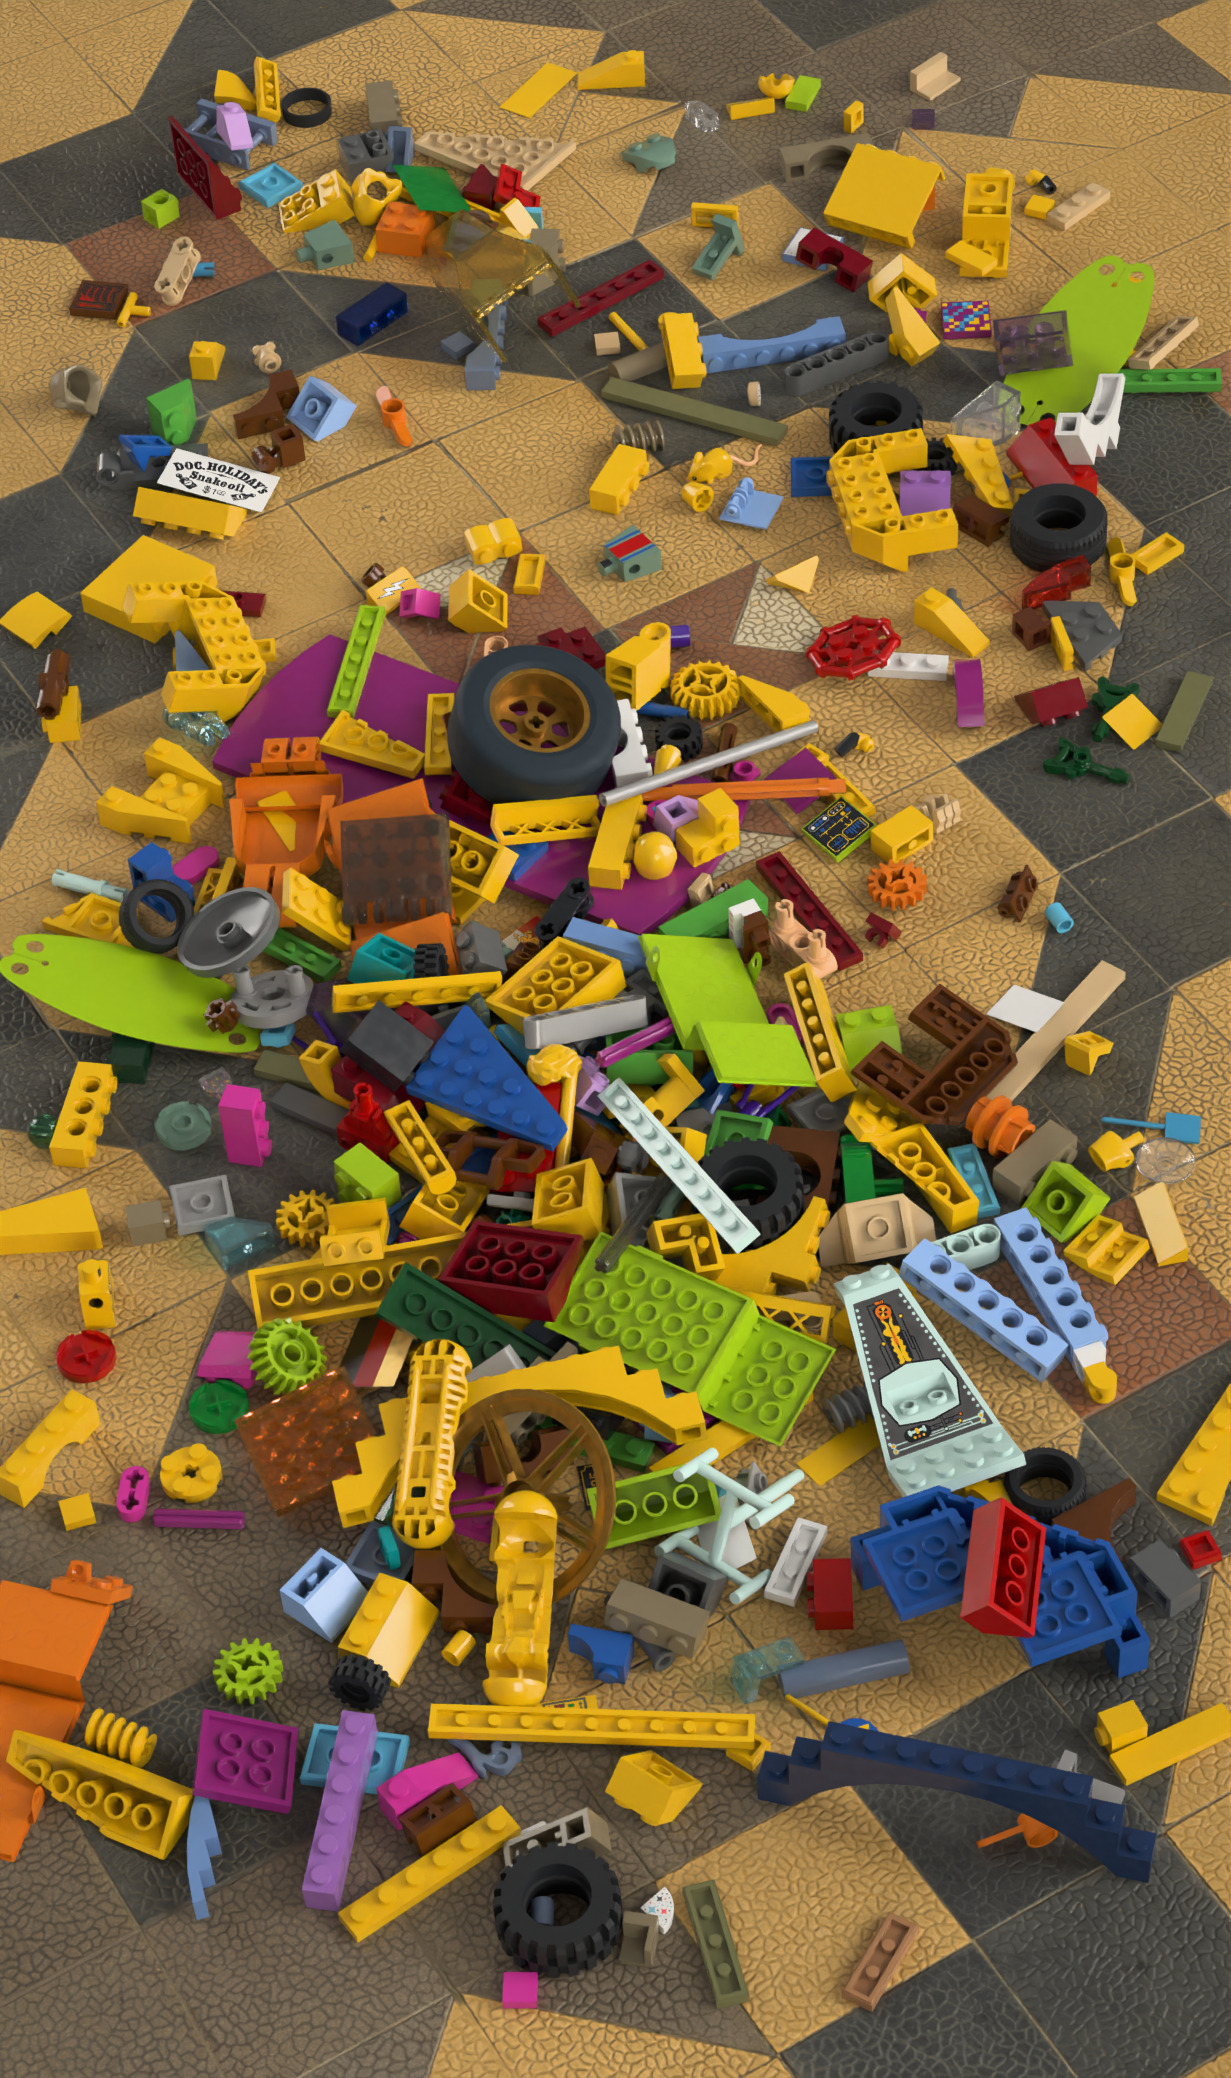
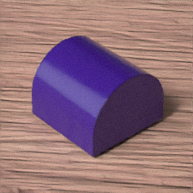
M688 625L669 626L671 629L670 648L691 646Z

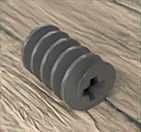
M865 1382L863 1387L860 1385L854 1386L852 1392L846 1389L842 1391L841 1396L834 1394L830 1397V1400L822 1399V1407L828 1421L840 1433L845 1432L844 1422H847L851 1429L856 1427L855 1418H858L862 1424L867 1423V1413L874 1420Z

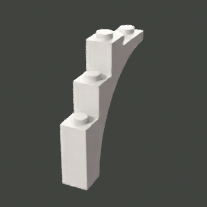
M1099 374L1095 394L1086 416L1083 413H1058L1054 436L1070 465H1094L1095 457H1105L1107 449H1117L1120 431L1118 418L1125 384L1123 374Z

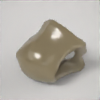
M75 364L58 370L50 379L49 384L52 405L59 409H73L91 416L97 414L102 382L95 371L84 365Z

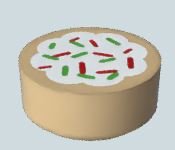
M759 381L748 383V401L751 407L761 405Z

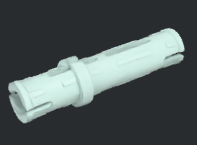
M60 869L55 870L56 873H53L52 876L53 886L66 888L85 895L94 893L120 903L130 892L129 889L109 884V881L92 880Z

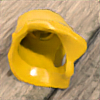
M366 168L355 178L351 188L354 194L353 211L360 225L371 226L377 224L388 203L398 202L402 189V182L400 180L387 178L384 172H376L371 168ZM380 181L386 187L387 196L382 201L368 196L367 187L371 182Z

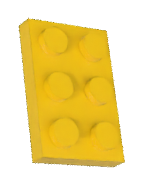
M289 868L283 873L282 913L342 952L349 949L352 920L348 903L340 900L296 870Z

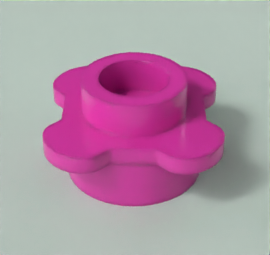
M740 761L735 764L734 772L729 774V779L733 782L753 781L761 775L760 769L755 768L752 762Z

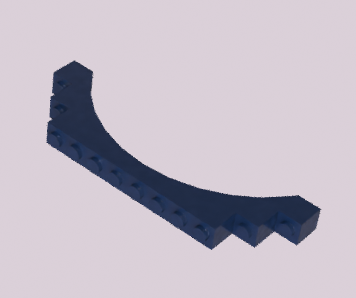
M828 1721L823 1741L796 1736L791 1756L769 1751L764 1753L757 1777L759 1800L791 1806L816 1793L845 1786L868 1784L916 1785L953 1791L991 1801L1025 1814L1061 1832L1088 1850L1115 1876L1149 1883L1155 1856L1157 1833L1124 1827L1125 1805L1092 1798L1093 1776Z

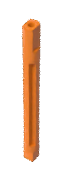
M829 777L672 784V787H660L643 793V802L667 801L678 795L697 800L719 788L732 801L830 796V794L846 793L845 779L829 780Z

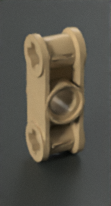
M186 236L178 238L173 243L169 256L164 262L162 271L154 285L155 290L162 294V299L168 306L177 305L182 300L183 294L201 259L200 252L193 248L192 240Z

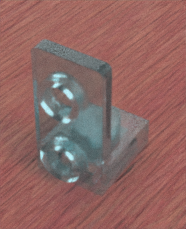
M786 1637L735 1656L733 1658L730 1681L743 1702L748 1704L757 1700L761 1680L803 1665L805 1658L792 1638Z

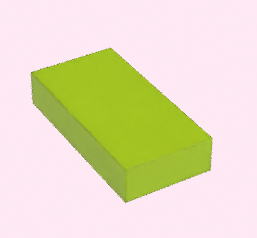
M800 75L785 100V108L807 112L821 88V79Z

